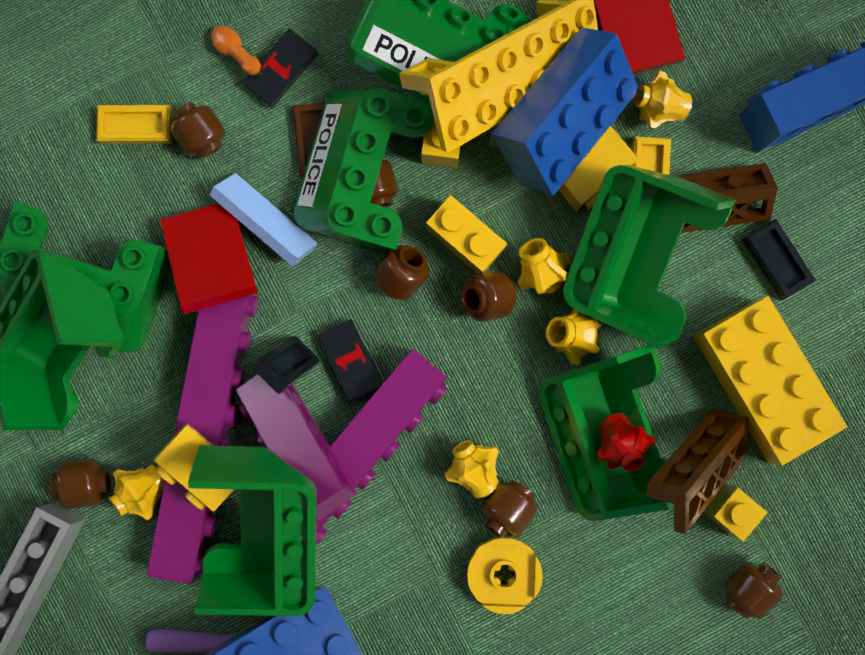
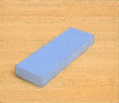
M233 174L213 187L210 196L291 266L296 265L310 254L317 245L314 239L238 174Z

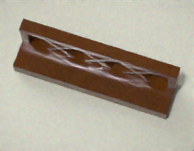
M766 163L676 176L736 199L730 216L722 227L771 220L778 187ZM763 200L761 208L744 209L752 202ZM685 223L682 233L703 229Z
M712 409L647 482L648 497L674 504L675 532L682 534L688 532L746 458L748 417Z

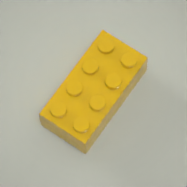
M769 296L748 303L693 336L739 415L748 417V430L768 463L783 466L847 428V425Z

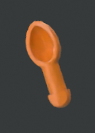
M223 25L212 29L211 41L214 48L220 54L233 57L248 75L253 76L259 73L261 68L259 60L256 56H251L242 47L240 36L235 30Z

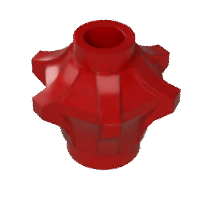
M613 414L600 423L599 430L601 431L602 445L597 452L599 461H607L609 469L615 470L617 467H623L627 472L635 471L642 467L645 463L644 455L646 451L655 445L654 437L646 434L644 427L633 425L625 414Z

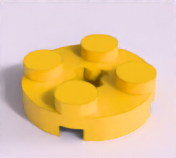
M504 536L503 539L494 537L486 542H482L475 549L467 567L468 585L472 594L486 609L494 613L512 614L519 612L533 598L535 599L541 589L543 575L538 558L530 546L514 537ZM501 565H508L510 571H515V577L508 578L505 585L500 584L501 582L498 577H494V572L500 570Z

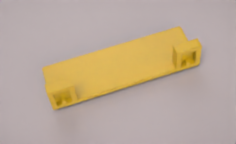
M539 0L535 2L538 18L455 62L427 58L400 72L402 88L420 91L422 95H429L442 151L451 152L502 122L582 27L598 30L594 0Z

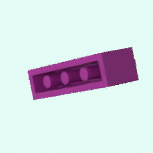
M257 374L236 389L242 401L239 407L243 415L250 422H254L259 431L256 434V439L261 447L272 450L315 484L317 490L316 519L321 520L357 494L294 384L278 395Z

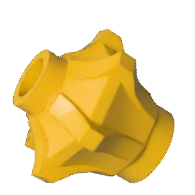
M658 71L650 83L639 86V91L634 96V105L640 109L639 120L647 121V128L655 129L665 122L684 121L691 110L692 97L689 93L683 92L680 88L676 87L674 80L668 78L665 72Z
M542 238L529 240L519 249L522 270L517 283L521 290L534 288L538 294L553 293L562 286V281H566L568 274L565 270L572 260L568 254L555 251Z
M574 309L567 316L555 317L548 323L546 339L551 346L556 348L557 352L563 351L571 364L580 365L582 357L590 352L597 354L600 350L597 345L599 341L597 330L602 326V323Z
M471 440L458 444L452 450L455 457L452 460L451 467L444 473L447 481L456 482L464 486L468 491H471L475 498H482L494 492L500 483L496 477L497 472L495 468L496 458L499 453L496 446L483 447L482 444L474 445Z
M153 464L145 469L141 468L136 471L116 470L113 472L115 488L113 491L114 495L109 497V501L121 517L128 512L129 514L138 515L146 521L152 518L154 506L162 496L165 480L155 471L156 467Z

